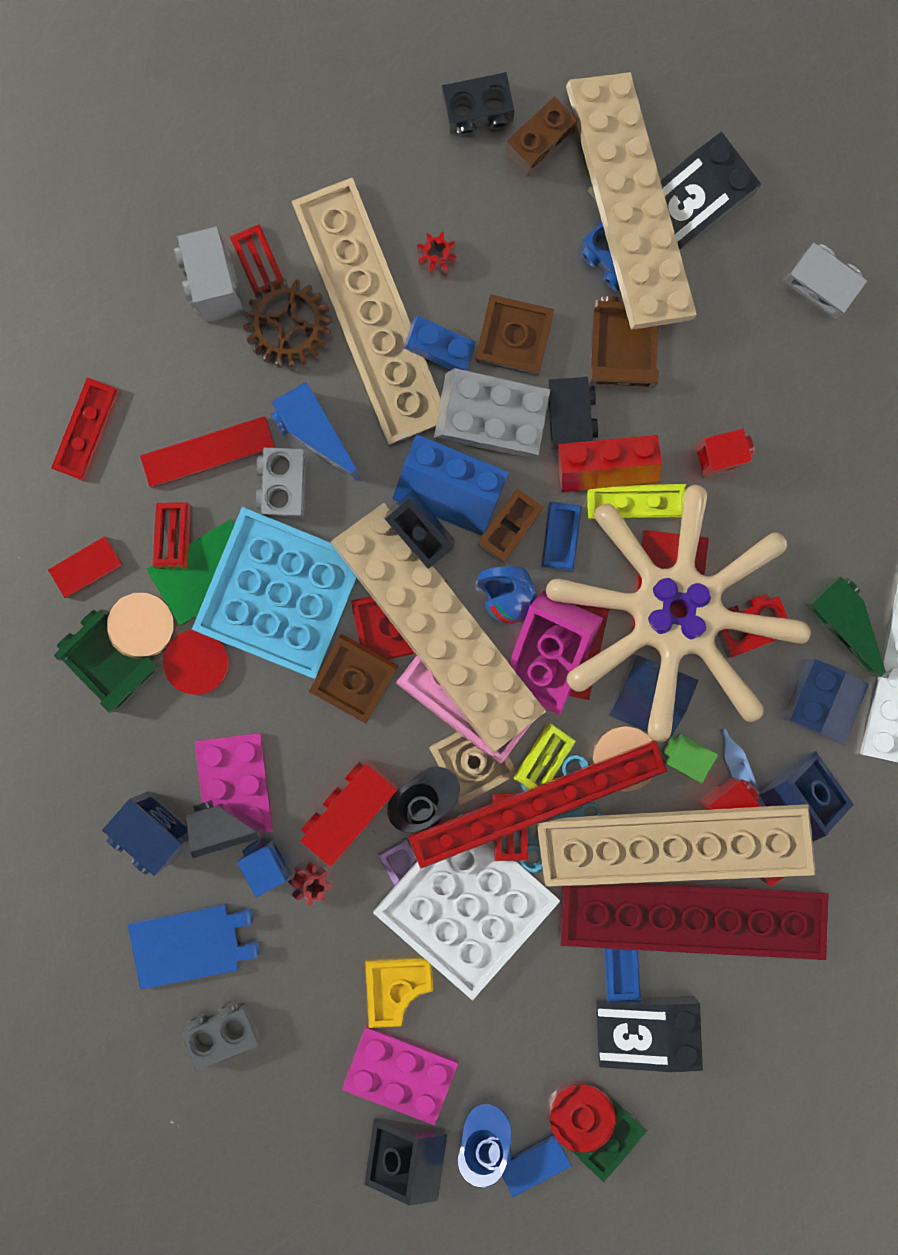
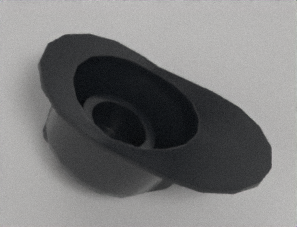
M443 767L429 768L420 773L406 785L399 788L390 798L387 805V815L390 823L397 830L404 833H417L438 825L441 818L453 809L460 796V784L457 776L449 769Z

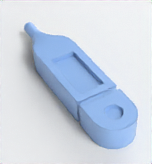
M726 728L722 729L721 733L724 738L723 758L730 776L738 780L743 779L745 782H750L758 794H760L744 751L729 737ZM761 797L756 800L760 806H764Z

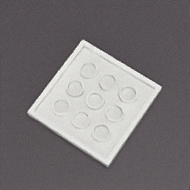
M490 841L422 869L419 868L418 862H416L374 909L373 913L473 1001L556 907L560 899L517 861L494 862V841ZM502 849V854H507V852L504 849Z

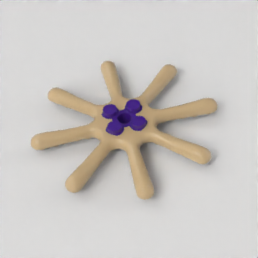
M692 485L685 490L678 557L676 564L668 569L659 568L651 561L613 505L602 504L596 509L594 515L596 521L640 574L642 584L638 591L623 593L563 579H553L546 587V594L552 601L624 610L629 612L635 620L634 630L629 635L568 673L567 683L573 690L581 692L587 689L643 646H652L659 651L661 665L648 724V735L658 742L666 741L671 735L678 666L680 659L684 655H699L743 719L748 722H755L762 717L764 708L758 698L715 645L716 634L723 629H732L797 644H804L811 635L810 627L806 622L732 612L727 610L721 602L722 592L726 588L786 550L787 541L782 534L771 533L716 575L704 576L696 570L694 561L707 502V492L700 485ZM673 605L683 607L686 617H674L670 613L669 607Z

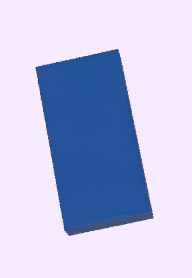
M549 502L541 567L574 571L582 511L581 505Z
M604 948L607 1000H640L638 950Z
M552 1135L512 1156L502 1178L512 1197H515L571 1167V1163L561 1144Z

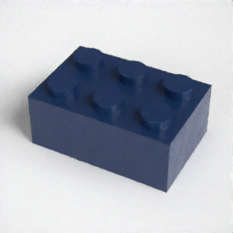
M149 792L130 798L102 829L107 835L106 841L109 845L119 852L125 850L134 858L131 861L132 864L145 875L149 872L153 876L169 866L189 844L187 826Z

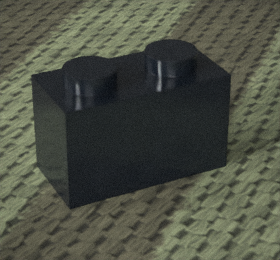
M588 377L549 379L547 389H550L548 409L551 449H558V444L593 441V438H598L597 418H591L590 406L596 405L595 386H589Z
M413 490L387 511L385 520L427 569L454 548L455 539Z

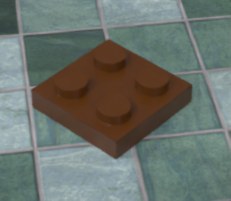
M490 294L475 360L539 375L554 309Z
M340 634L309 692L366 724L395 674L398 665L349 637Z

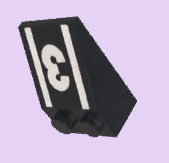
M722 131L694 151L660 181L679 251L753 197L761 186L760 181Z
M695 996L653 997L622 1001L596 1000L600 1068L658 1072L703 1071L700 1003Z

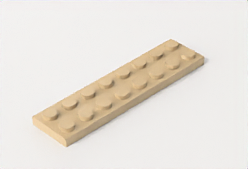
M631 72L570 79L566 88L573 115L577 119V130L631 330L693 320L697 313Z
M353 177L291 201L388 446L436 428L441 398L425 358L403 349L411 323Z
M383 503L333 539L331 545L411 649L422 660V663L431 672L435 680L441 685L445 693L486 746L494 753L546 711L433 566L427 569L388 524L385 516L389 509Z
M809 804L549 818L537 823L545 887L815 875L816 872Z

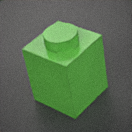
M679 734L676 739L671 737L662 753L666 756L665 764L701 784L718 754L682 734Z

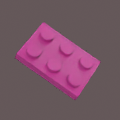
M255 733L195 741L202 802L212 800L213 805L223 803L264 825L266 832H272L273 822L262 734Z
M366 1025L342 1090L435 1126L458 1066V1060L376 1028H369Z

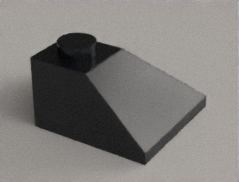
M212 800L193 805L194 812L186 815L192 858L258 839L266 832L264 825L223 803L213 805Z

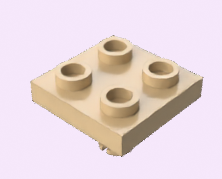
M459 732L429 747L438 766L449 769L457 776L460 784V796L458 798L460 806L511 779L517 772L509 756L506 757L502 764H499Z

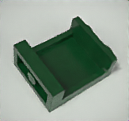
M103 609L98 612L92 610L82 619L80 624L83 627L75 635L69 633L57 644L59 650L54 654V657L58 661H63L101 700L100 704L108 713L116 712L161 665L153 656L134 659L119 652L112 645L108 635L107 618L109 612Z

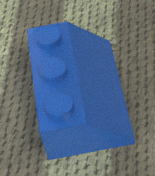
M416 434L392 499L398 502L413 490L436 518L483 536L509 472Z

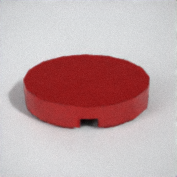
M188 630L178 634L169 642L163 654V669L167 680L177 690L186 694L202 695L213 691L224 681L229 671V655L222 641L194 630Z
M587 1084L569 1086L557 1095L551 1105V1131L557 1141L568 1150L581 1153L595 1151L605 1145L614 1133L616 1124L614 1105L608 1095L595 1086Z

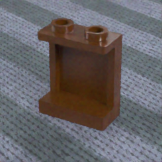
M604 296L601 297V301H595L589 385L655 388L659 377V370H657L659 325L631 330L624 302H621L620 297Z

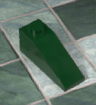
M833 578L806 606L872 676H882L886 671L865 602L858 595L861 591L849 578Z

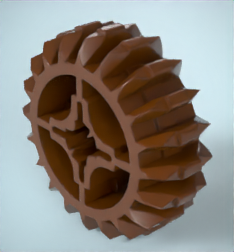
M281 279L280 289L276 290L273 282H269L268 288L270 293L266 295L263 290L258 289L257 294L261 301L249 300L248 303L255 309V312L245 311L244 317L253 322L243 325V329L245 332L253 333L246 340L249 345L257 344L253 350L257 356L266 351L263 358L265 363L269 364L276 357V367L282 368L284 360L288 359L290 369H295V359L300 358L303 366L308 365V360L305 355L310 353L315 359L319 357L315 349L316 345L326 349L327 343L320 337H331V330L323 326L330 325L333 321L331 316L323 315L330 309L327 303L319 304L323 299L320 292L310 297L313 290L311 285L307 284L300 291L299 280H294L292 288H288L286 279ZM288 300L281 311L277 313L268 312L266 314L274 304ZM298 301L311 309L314 314L315 324L307 323V320L298 317ZM291 315L295 327L292 328L290 326L291 330L285 333L281 322L283 320L286 322V318H290ZM262 324L269 325L270 328L278 331V347L271 345L265 340L262 333ZM311 334L302 345L288 349L296 336Z

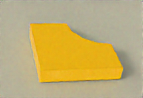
M424 957L372 959L365 961L369 1028L402 1026L403 1015L410 1002L421 994L433 991L432 964Z

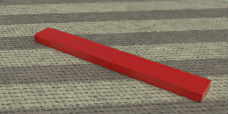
M653 740L408 836L419 868L422 869L668 771L657 741Z

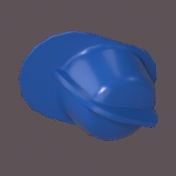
M482 1104L475 1107L468 1114L463 1128L458 1155L460 1173L467 1182L478 1187H487L495 1184L502 1177L511 1161L512 1128L505 1113L494 1105Z

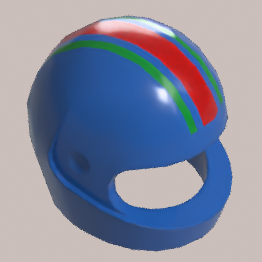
M505 566L487 569L478 574L477 586L488 596V601L484 603L488 614L503 624H516L524 621L530 605L537 598L536 588L528 571L522 567Z

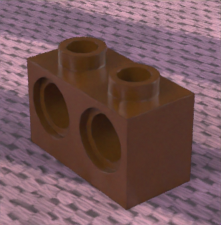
M554 96L506 141L505 154L529 176L575 132L577 119Z
M517 488L480 538L477 545L504 564L544 507Z

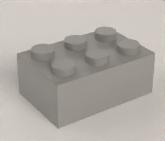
M218 227L177 236L180 247L174 248L179 268H182L184 276H187L188 279L182 281L187 301H190L197 315L202 314L207 323L243 315L245 309L231 252Z
M454 368L445 374L434 438L525 458L537 456L540 450L550 389Z

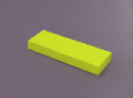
M686 484L630 485L587 490V519H595V511L602 504L613 505L623 519L682 518Z

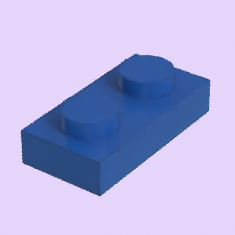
M417 315L412 321L403 349L450 370L456 368L467 371L476 342Z

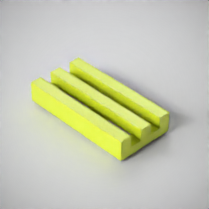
M546 723L513 779L523 784L527 789L538 786L535 784V781L547 765L558 743L562 740L564 741L538 785L553 780L576 741L551 723ZM554 734L550 742L548 743L547 747L545 748L544 752L542 753L541 757L539 758L538 762L536 763L535 767L533 768L532 772L530 773L528 778H526L531 768L535 764L536 760L538 759L539 755L541 754L542 750L544 749L545 745L547 744L548 740L550 739L551 735Z

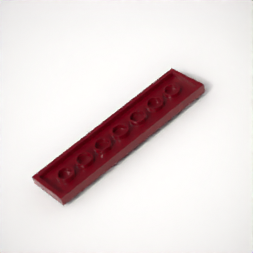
M661 883L563 886L560 946L826 960L829 893Z

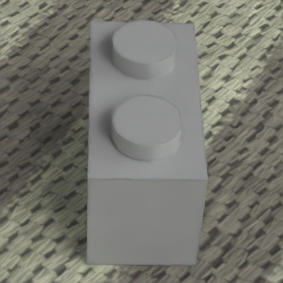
M813 242L784 282L835 319H838L845 313L867 280L861 277L862 272L857 267L848 263L845 265L835 258L836 254L829 247L823 244L817 245Z

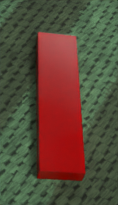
M263 416L140 455L149 487L153 488L263 453V448L276 447L267 419Z

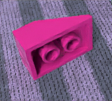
M545 591L529 607L509 664L541 706L560 715L572 691V688L567 683L568 673L586 661L603 618L574 604L552 601L548 598Z

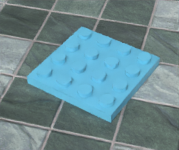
M242 507L192 630L316 679L357 577L330 542Z

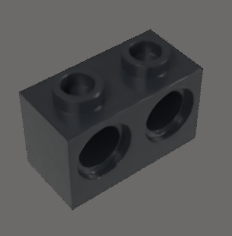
M507 72L442 85V99L450 134L469 135L476 132V128L489 126L490 129H499L507 126L514 119L515 110ZM490 98H498L503 102V105L500 108L493 109L486 104V101ZM460 104H465L470 107L471 111L466 115H459L454 111V108Z

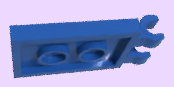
M227 904L129 923L128 929L140 990L237 971L239 969L238 960L257 958V955H260L258 942L254 941L238 945L235 928L248 926L254 922L251 909L228 913Z

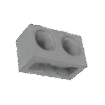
M263 448V456H258L257 475L262 476V489L256 490V509H261L263 516L304 518L306 452L304 449ZM281 458L287 459L290 463L289 470L283 475L274 474V462ZM278 491L286 492L289 497L288 503L282 508L273 507L271 502L272 496Z

